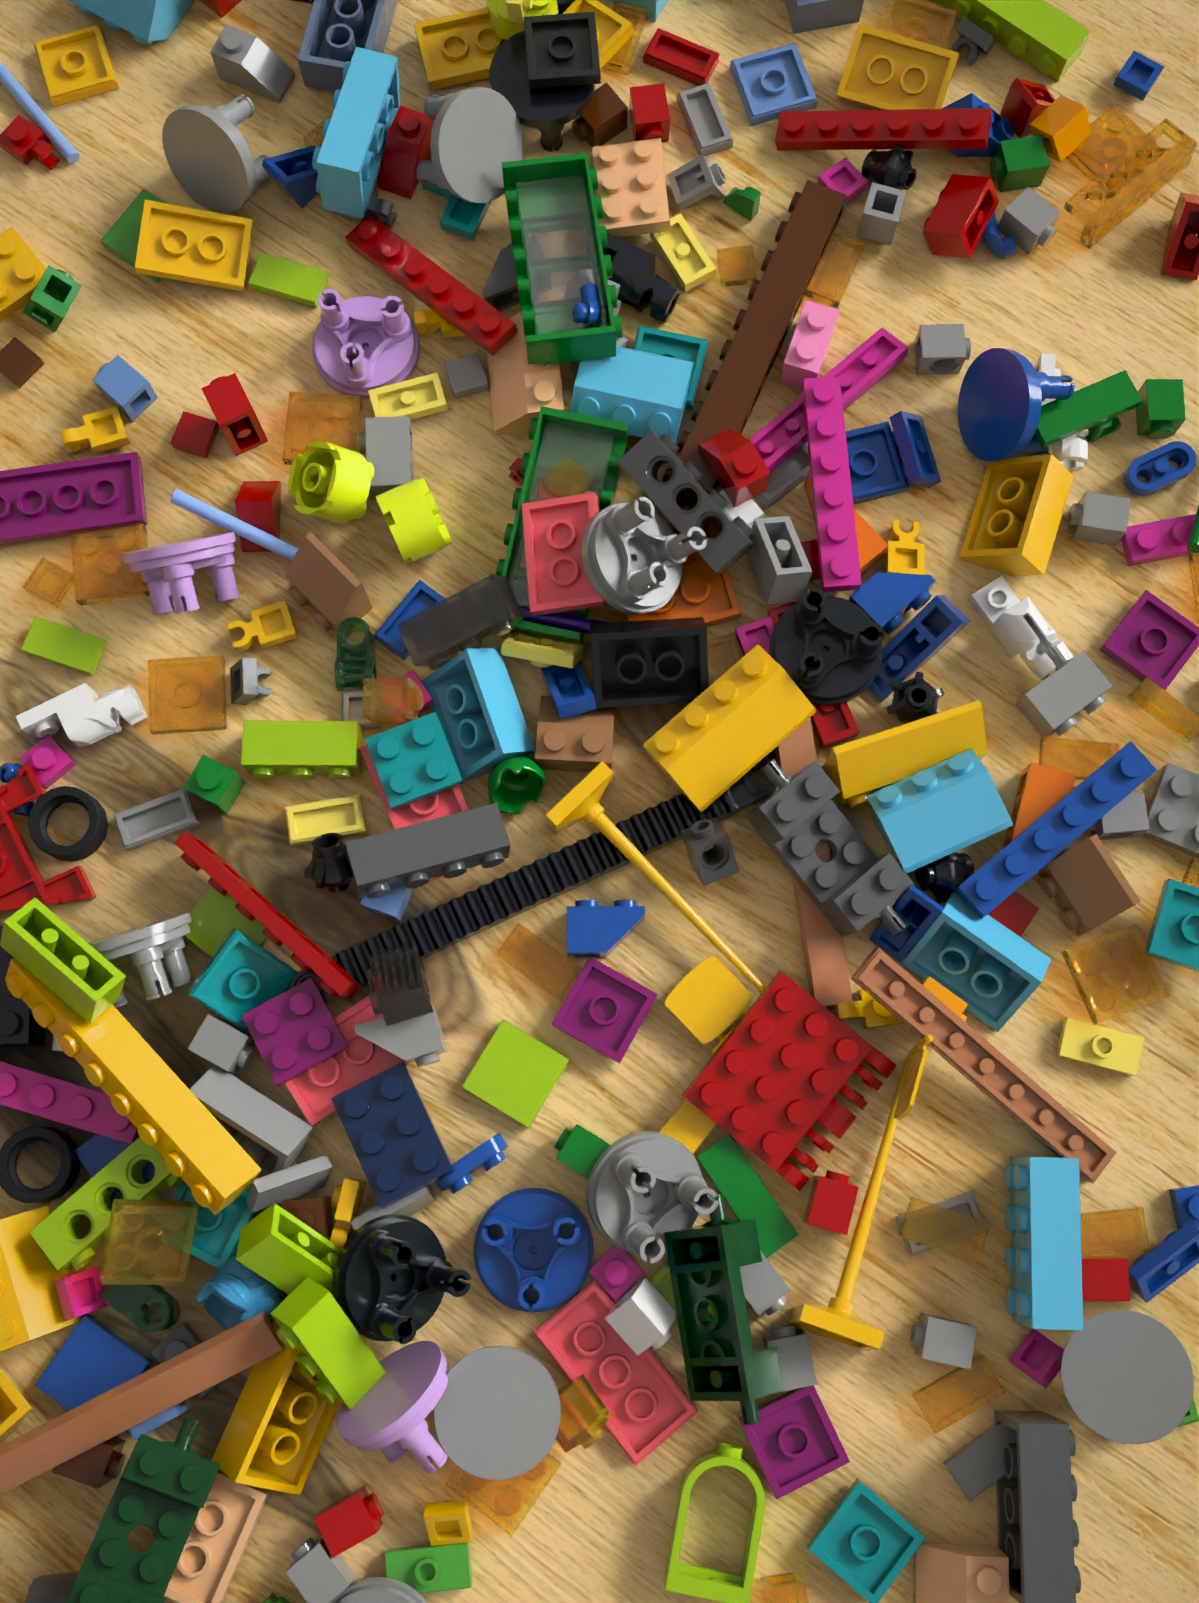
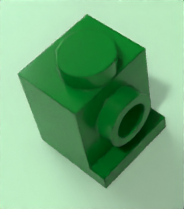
M48 265L22 313L56 332L82 285L74 281L67 272Z

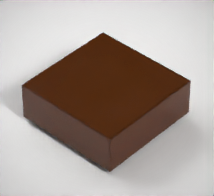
M16 337L0 351V373L19 389L44 365L41 358Z

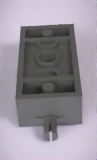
M774 759L764 766L761 771L764 772L775 788L765 800L746 814L745 817L841 937L860 931L872 919L878 917L892 932V935L899 933L905 928L906 924L893 910L892 906L897 898L913 884L912 880L890 853L879 857L874 854L831 800L840 790L820 765L814 761L790 777L785 775ZM820 841L828 844L831 849V859L828 862L821 861L815 854V846Z

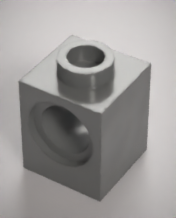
M716 817L710 820L697 821L690 828L681 831L693 870L704 886L739 872L729 836ZM714 845L710 850L704 852L707 847Z

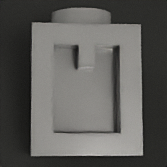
M704 154L667 174L675 201L682 210L711 194H714L719 200L726 197L722 186L726 183V178L718 163L713 165Z

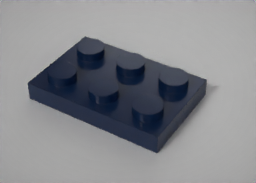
M404 1062L331 1098L380 1208L384 1209L455 1172Z

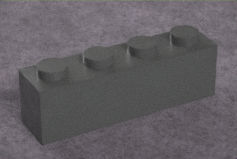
M497 803L345 842L346 854L358 897L367 896L369 899L383 897L391 892L390 889L405 885L409 889L417 888L427 884L429 879L442 875L445 878L458 877L464 874L468 868L481 865L482 868L495 867L503 863L505 858H509L510 842Z

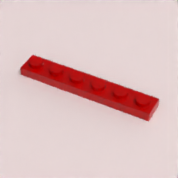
M991 108L781 111L775 144L777 150L893 149L897 145L903 146V149H987L992 114Z
M369 214L345 237L349 247L492 356L518 333L516 323Z
M184 831L174 842L184 852L180 857L186 864L196 871L202 868L211 877L207 881L210 886L223 896L229 893L237 900L238 903L235 905V908L250 921L256 918L265 926L262 933L277 946L285 944L293 952L290 958L296 965L306 972L312 969L321 977L318 984L328 994L335 998L338 995L352 998L362 987L198 836Z

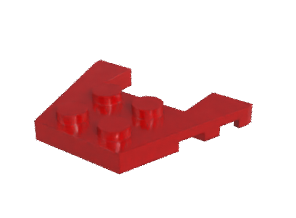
M30 763L23 765L17 771L18 774L5 786L2 785L0 787V912L21 909L33 898H37L42 904L47 906L89 900L97 897L83 867L79 865L44 882L11 814L13 811L36 801L46 793L34 766Z

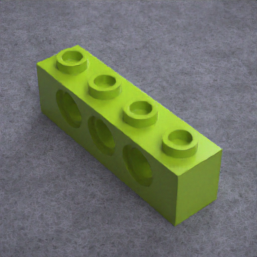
M139 1137L29 1233L57 1271L69 1269L78 1271L97 1256L94 1251L105 1241L110 1243L119 1238L128 1229L126 1223L137 1213L141 1216L155 1207L160 1201L157 1196L168 1186L171 1188L178 1186L184 1180L173 1175L166 1167L164 1158L153 1146L146 1145ZM151 1161L155 1167V1174L153 1179L147 1183L143 1179L142 1170L144 1165ZM116 1189H120L123 1194V1203L116 1210L111 1204V1196ZM85 1216L91 1221V1230L86 1237L80 1232V1222Z

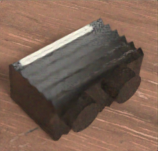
M411 940L409 944L403 942L402 946L395 945L394 949L388 947L386 951L380 950L379 953L373 952L371 954L372 968L366 970V976L371 989L369 998L375 1016L382 1014L388 1027L434 1012L426 970L415 941Z

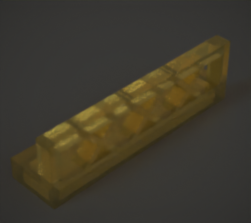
M1165 118L1065 202L1064 209L1084 225L1080 242L1091 249L1189 166L1197 142ZM1164 133L1176 144L1172 148H1156V139ZM1134 158H1150V166L1147 169H1131V160ZM1108 179H1125V187L1122 190H1106V181ZM1085 199L1100 200V208L1092 215L1079 204Z

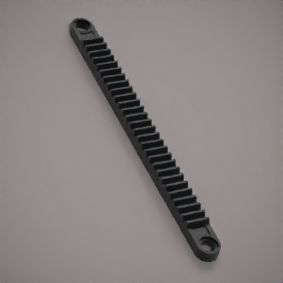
M762 759L702 812L684 794L673 796L668 801H662L655 807H649L640 814H634L627 820H621L615 826L643 856H646L682 839L681 831L690 828L697 821L710 820L715 817L718 821H721L765 800L772 793L775 786L771 784L768 788L758 789L751 783L750 778L753 772L761 770L770 761ZM601 832L593 833L588 838L580 839L571 846H565L560 851L552 852L543 859H537L530 865H524L519 870L509 872L502 878H496L491 883L481 885L474 891H468L463 896L453 898L446 904H440L435 909L425 911L418 917H412L405 923L397 924L390 930L380 932L375 937H369L364 942L354 944L347 950H341L336 955L331 956V958L362 985L361 988L631 862ZM312 969L308 972L301 970L292 979L290 989L311 977L319 981L321 977ZM321 987V993L327 1004L343 997L338 995L335 998Z

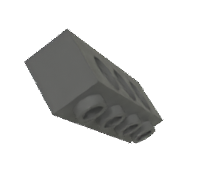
M650 430L618 461L619 464L680 533L687 531L693 526H697L706 534V525L711 519L719 518L721 520L723 528L719 536L709 538L706 534L705 537L696 540V543L707 539L706 547L697 552L716 573L724 574L755 545L749 538L753 533L752 529L740 516L733 519L724 508L729 505L728 502L715 488L709 492L702 485L700 480L704 475L690 460L684 464L675 454L679 447L665 432L659 436ZM670 463L673 467V475L667 482L660 483L657 472L663 464ZM694 490L698 496L697 504L693 509L686 511L682 507V497L686 492Z

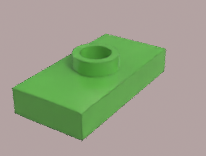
M469 1543L431 1546L429 1544L393 1548L385 1551L386 1577L404 1582L420 1594L472 1587Z

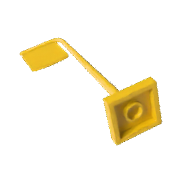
M602 761L546 814V825L557 835L581 819L588 825L593 824L758 989L761 995L765 990L763 983L603 813L604 808L599 804V801L611 784L613 771ZM710 956L693 968L667 996L664 1005L702 1044H707L716 1037L721 1040L712 1048L711 1053L713 1055L732 1030L724 1038L720 1034L742 1013L744 1015L747 1013L745 1009L753 999V995L716 956Z
M926 1035L910 1050L906 1058L835 1297H830L828 1306L802 1304L793 1307L787 1323L862 1351L880 1349L885 1332L853 1315L854 1305L851 1303L897 1122L904 1118L913 1107L928 1054L926 1046L933 1040L931 1035Z

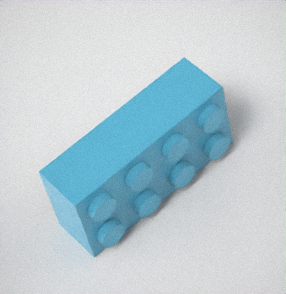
M356 47L351 61L345 62L342 75L343 85L341 90L336 89L334 93L333 114L331 118L327 117L324 122L323 143L321 147L317 146L315 148L312 165L313 169L317 170L318 173L316 192L321 194L322 209L364 219L381 168L386 136L401 103L398 57Z
M1010 1157V1165H1006L1004 1171L1006 1189H1011V1206L1007 1205L1005 1209L1006 1229L1011 1230V1247L1006 1249L1005 1260L1007 1271L1012 1272V1289H1008L1006 1293L1007 1311L1009 1314H1012L1014 1322L1032 1329L1083 1331L1079 1158Z

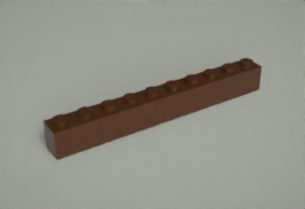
M807 180L802 193L795 192L788 212L792 213L788 222L782 220L775 236V241L778 242L775 251L768 250L761 267V271H764L761 281L755 279L747 297V300L751 301L747 311L741 309L736 318L733 330L737 331L733 341L727 339L722 348L719 360H722L723 363L719 371L712 370L705 390L709 391L705 401L698 400L691 420L695 423L690 432H683L678 443L679 459L684 464L690 460L704 475L700 482L709 492L713 488L717 489L719 481L698 449V444L728 428L733 429L740 435L742 434L843 213L847 195ZM670 463L665 470L662 479L663 483L670 480L673 475V467ZM694 490L686 492L682 497L681 503L694 508L698 501L697 493Z

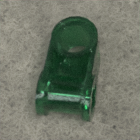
M346 618L340 623L336 633L337 691H344L346 687H368L369 690H376L377 667L374 635L368 624L361 618ZM361 631L365 633L361 643L356 645L347 643L348 637L353 632Z
M126 1259L99 1292L102 1299L108 1305L122 1313L144 1333H154L170 1329L177 1323L180 1317V1306L175 1297L159 1285L146 1269L131 1259ZM160 1305L161 1308L158 1311V1315L162 1319L154 1321L152 1318L155 1316V1311L152 1309V1306Z

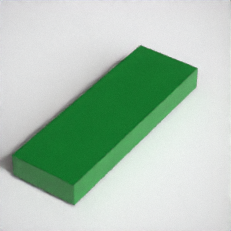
M1126 370L1073 392V395L1067 400L1056 399L1042 405L1039 423L1034 435L1041 448H1044L1137 408L1143 400Z
M729 1134L696 1156L717 1189L723 1194L724 1199L738 1220L756 1221L760 1250L766 1258L798 1236Z

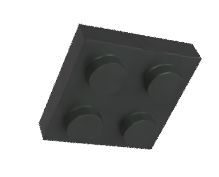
M595 12L524 17L529 89L601 84Z

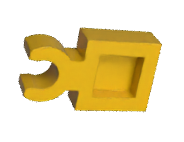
M895 519L889 533L892 541L888 540V548L885 552V573L925 575V544L915 543L920 532L919 522L914 521L910 533H905L899 528V520Z
M286 600L250 611L253 620L246 623L241 620H235L227 625L231 634L239 631L245 633L241 640L232 643L238 652L248 650L254 641L259 640L261 647L266 649L299 638Z
M344 1178L343 1185H337L335 1188L331 1208L336 1209L334 1217L336 1222L330 1241L341 1249L353 1234L351 1221L359 1214L366 1181Z

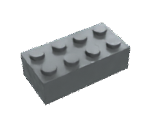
M994 1410L995 1425L1003 1423L1017 1432V1443L1004 1444L1003 1466L1005 1475L996 1481L998 1547L1009 1557V1594L1019 1603H1076V1594L1080 1593L1081 1577L1079 1569L1074 1562V1547H1078L1079 1530L1076 1521L1073 1519L1072 1502H1075L1077 1499V1483L1074 1475L1071 1474L1070 1458L1075 1455L1076 1450L1074 1433L1069 1429L1068 1423L1043 1411Z

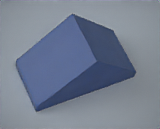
M315 145L264 159L262 167L279 188L302 209L317 194L316 181L318 173L317 170L313 169L312 165Z
M913 885L905 890L892 906L893 910L906 924V927L899 933L892 935V932L881 921L869 938L871 942L899 962L903 960L944 909Z

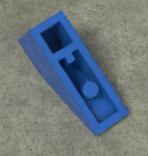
M936 595L883 648L880 669L869 689L883 702L893 693L890 684L894 679L900 683L908 680L963 629L970 620L945 595Z

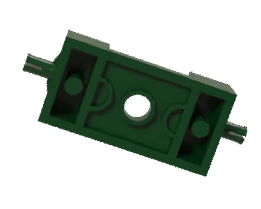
M717 1194L718 1197H714V1199L718 1200V1205L710 1213V1221L691 1228L664 1232L690 1401H740L743 1425H750L760 1422L756 1399L783 1391L784 1388L777 1347L753 1348L740 1267L762 1262L756 1221H735L731 1218H726L723 1194ZM709 1304L712 1306L714 1310V1320H712L709 1316Z
M184 1417L175 1442H162L144 1434L139 1436L65 1603H164L165 1598L163 1597L198 1512L204 1507L221 1466L218 1463L200 1457L191 1449L198 1429L201 1426L200 1422L196 1420L193 1422L186 1437L192 1419ZM138 1525L149 1527L153 1533L152 1545L145 1552H135L128 1544L130 1531Z

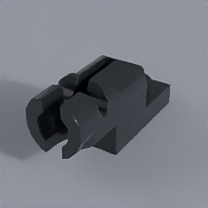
M607 233L608 248H603V254L610 255L612 263V278L607 279L620 284L617 300L634 307L638 312H642L643 308L650 306V317L666 324L679 299L680 294L678 292L680 288L673 286L658 274L654 277L656 255ZM586 238V255H589L588 244H587V238Z

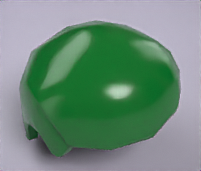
M524 756L512 757L499 762L488 776L487 783L491 804L497 803L501 813L520 814L526 802L534 801L537 803L539 801L542 789L546 785L543 768L530 758Z

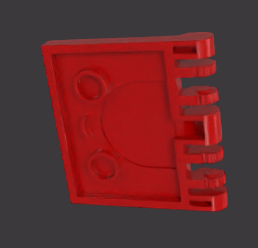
M779 971L686 1088L682 1096L800 1191L809 1178L786 1160L788 1155L791 1154L814 1173L819 1167L816 1164V1160L795 1146L806 1135L819 1149L830 1153L834 1146L811 1128L813 1123L817 1121L834 1136L841 1139L857 1117L835 1100L834 1096L839 1092L856 1107L863 1110L868 1104L864 1097L844 1083L854 1073L862 1079L865 1085L878 1091L883 1083L859 1064L863 1060L885 1078H888L893 1072L896 1064L864 1040L787 975Z

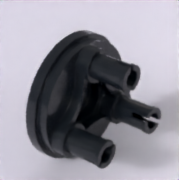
M525 30L507 39L496 51L490 65L489 79L491 89L500 93L508 100L516 112L521 125L539 129L541 132V146L544 150L552 152V143L554 142L555 151H558L563 144L561 131L564 124L572 121L584 110L593 95L595 84L529 89Z
M812 587L809 593L807 590L804 591L802 599L791 606L777 621L770 639L769 655L783 667L812 705H840L859 697L869 688L877 676L882 662V641L884 639L882 634H884V630L881 625L873 622L866 612L851 601L835 596H826L823 590Z
M388 1214L366 1222L347 1240L335 1265L333 1295L360 1335L377 1341L394 1340L400 1344H407L413 1340L416 1331L424 1326L434 1315L442 1301L444 1292L454 1297L464 1296L469 1291L471 1284L463 1282L461 1279L471 1280L468 1272L453 1268L451 1263L446 1261L444 1250L437 1236L426 1224L409 1216Z

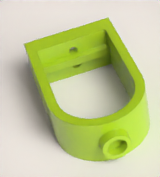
M719 1442L717 1450L701 1454L685 1470L680 1484L664 1575L666 1591L723 1603H750L765 1511V1494L756 1471L742 1457V1447ZM716 1466H729L738 1469L749 1478L753 1486V1502L741 1575L679 1562L692 1487L703 1472Z

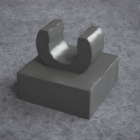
M963 17L955 29L960 38L954 42L951 51L959 53L961 48L965 46L970 47L971 53L967 57L966 63L971 66L977 61L979 50L988 55L995 41L992 35Z
M241 658L230 668L231 704L246 705L254 698L263 699L272 693V689L262 688L258 684L257 678H268L271 675V670L266 667L257 668V659Z

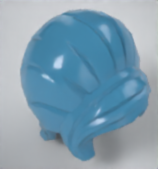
M235 1255L227 1259L218 1268L213 1277L203 1285L195 1301L198 1305L204 1302L208 1313L228 1330L261 1312H264L268 1320L271 1321L273 1317L270 1313L284 1300L285 1292L254 1271L246 1268L236 1260Z

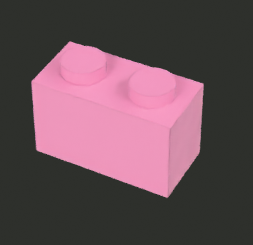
M805 300L784 360L779 383L802 390L803 379L819 378L840 310Z

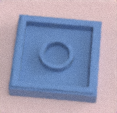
M796 43L731 60L730 70L751 126L779 119L781 111H808L816 108L818 100Z

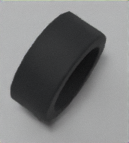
M68 786L50 789L40 796L31 808L28 819L30 838L35 845L58 860L71 862L85 859L97 851L106 838L108 828L106 811L99 801L79 788ZM68 802L78 803L89 813L90 822L88 830L83 838L75 844L69 846L58 845L52 841L47 833L48 820L53 811L62 804Z
M27 1127L14 1133L0 1150L1 1188L11 1198L23 1203H45L62 1197L74 1185L80 1170V1160L74 1152L77 1149L75 1142L65 1132L53 1127ZM35 1141H45L52 1144L58 1150L61 1158L60 1172L57 1178L50 1185L41 1189H33L24 1185L17 1173V1159L21 1150L26 1145Z

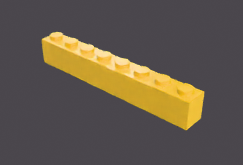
M15 958L11 959L5 978L6 985L11 994L18 999H22L32 1010L36 1022L41 1027L48 1028L58 1039L62 1051L67 1056L74 1057L84 1068L87 1079L94 1086L102 1088L110 1097L111 1104L116 1112L121 1116H126L135 1125L142 1141L148 1146H153L164 1158L168 1170L173 1175L184 1180L191 1188L194 1199L201 1206L208 1207L216 1215L251 1187L253 1180L258 1177L262 1169L113 1005L89 1024Z

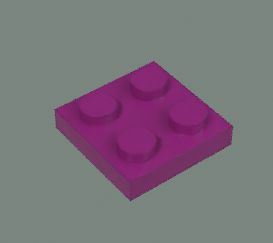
M1145 590L1099 650L1161 694L1167 689L1199 646V627Z
M589 956L551 1025L620 1064L658 994Z
M312 977L241 1015L276 1086L290 1081L349 1048L316 981Z
M814 1385L794 1389L758 1407L759 1423L743 1425L742 1416L738 1417L776 1499L850 1462Z

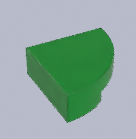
M734 187L724 198L723 203L749 221H752L758 213L761 193L752 187H746L744 190Z
M1118 416L1088 428L1089 433L1085 438L1088 443H1092L1118 431L1122 423Z

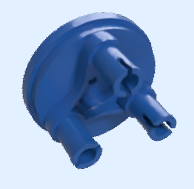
M992 348L981 353L968 368L958 399L959 428L969 451L978 459L987 462H1001L1018 457L1020 454L1042 455L1045 453L1047 446L1041 448L1034 435L1041 415L1042 401L1045 399H1069L1073 395L1075 385L1074 383H1062L1073 381L1072 377L1068 375L1048 376L1044 372H1036L1032 363L1026 357L1009 348Z
M542 1188L518 1190L499 1199L485 1213L478 1226L474 1240L475 1266L485 1288L504 1305L525 1312L550 1310L571 1299L584 1284L593 1260L592 1233L582 1212L563 1195Z

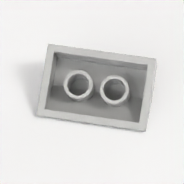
M214 1064L189 1089L262 1169L257 1178L292 1167L301 1155L313 1127L304 1122L300 1117L270 1100L266 1095L248 1086L233 1074Z

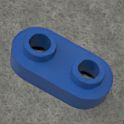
M1170 442L1135 459L1124 473V483L1127 489L1135 495H1151L1187 477L1196 465V454L1192 447L1184 442ZM1169 460L1176 462L1178 468L1170 466ZM1141 475L1145 477L1147 483L1140 482L1137 479V476Z
M500 1133L452 1164L455 1172L436 1181V1184L442 1192L449 1188L452 1194H455L473 1181L469 1175L482 1165L488 1171L506 1159L502 1151L509 1146Z

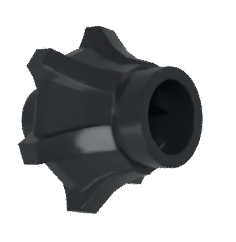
M897 145L889 151L871 150L864 159L862 176L871 183L900 190H909L913 186L917 174L916 169L911 166L913 151H904L901 145Z
M916 672L913 679L901 683L894 679L890 684L894 692L892 705L887 706L886 710L888 714H895L901 722L907 724L937 714L938 699L944 696L945 693L942 688L935 689L923 679L922 672Z
M338 833L320 835L312 842V859L310 864L304 869L305 878L314 879L316 881V888L323 889L327 887L330 892L344 891L352 883L353 876L343 837Z
M954 852L916 869L915 878L922 891L930 890L935 895L937 903L946 902L954 890H958L957 887L974 874L975 869L973 861L968 854Z

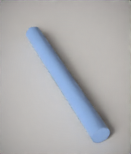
M0 61V82L40 130L45 133L69 164L77 162L80 157L79 153Z
M175 489L171 497V503L231 532L234 531L235 534L290 561L293 560L299 549L178 489Z

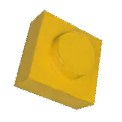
M466 1500L425 1504L424 1521L431 1546L472 1543L473 1527Z

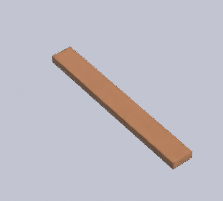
M811 718L805 721L774 749L776 763L787 777L795 775L814 761L817 762ZM818 842L815 846V854L821 861L828 862L831 859L830 847L825 842ZM793 877L810 995L824 1007L853 1001L843 936L841 937Z
M874 948L850 978L921 1040L926 1035H931L933 1040L928 1044L929 1047L1059 1158H1079L1080 1176L1087 1182L1094 1184L1117 1152L880 948Z
M261 1312L1 1445L0 1495L282 1351L283 1342L277 1336L276 1330L264 1312Z

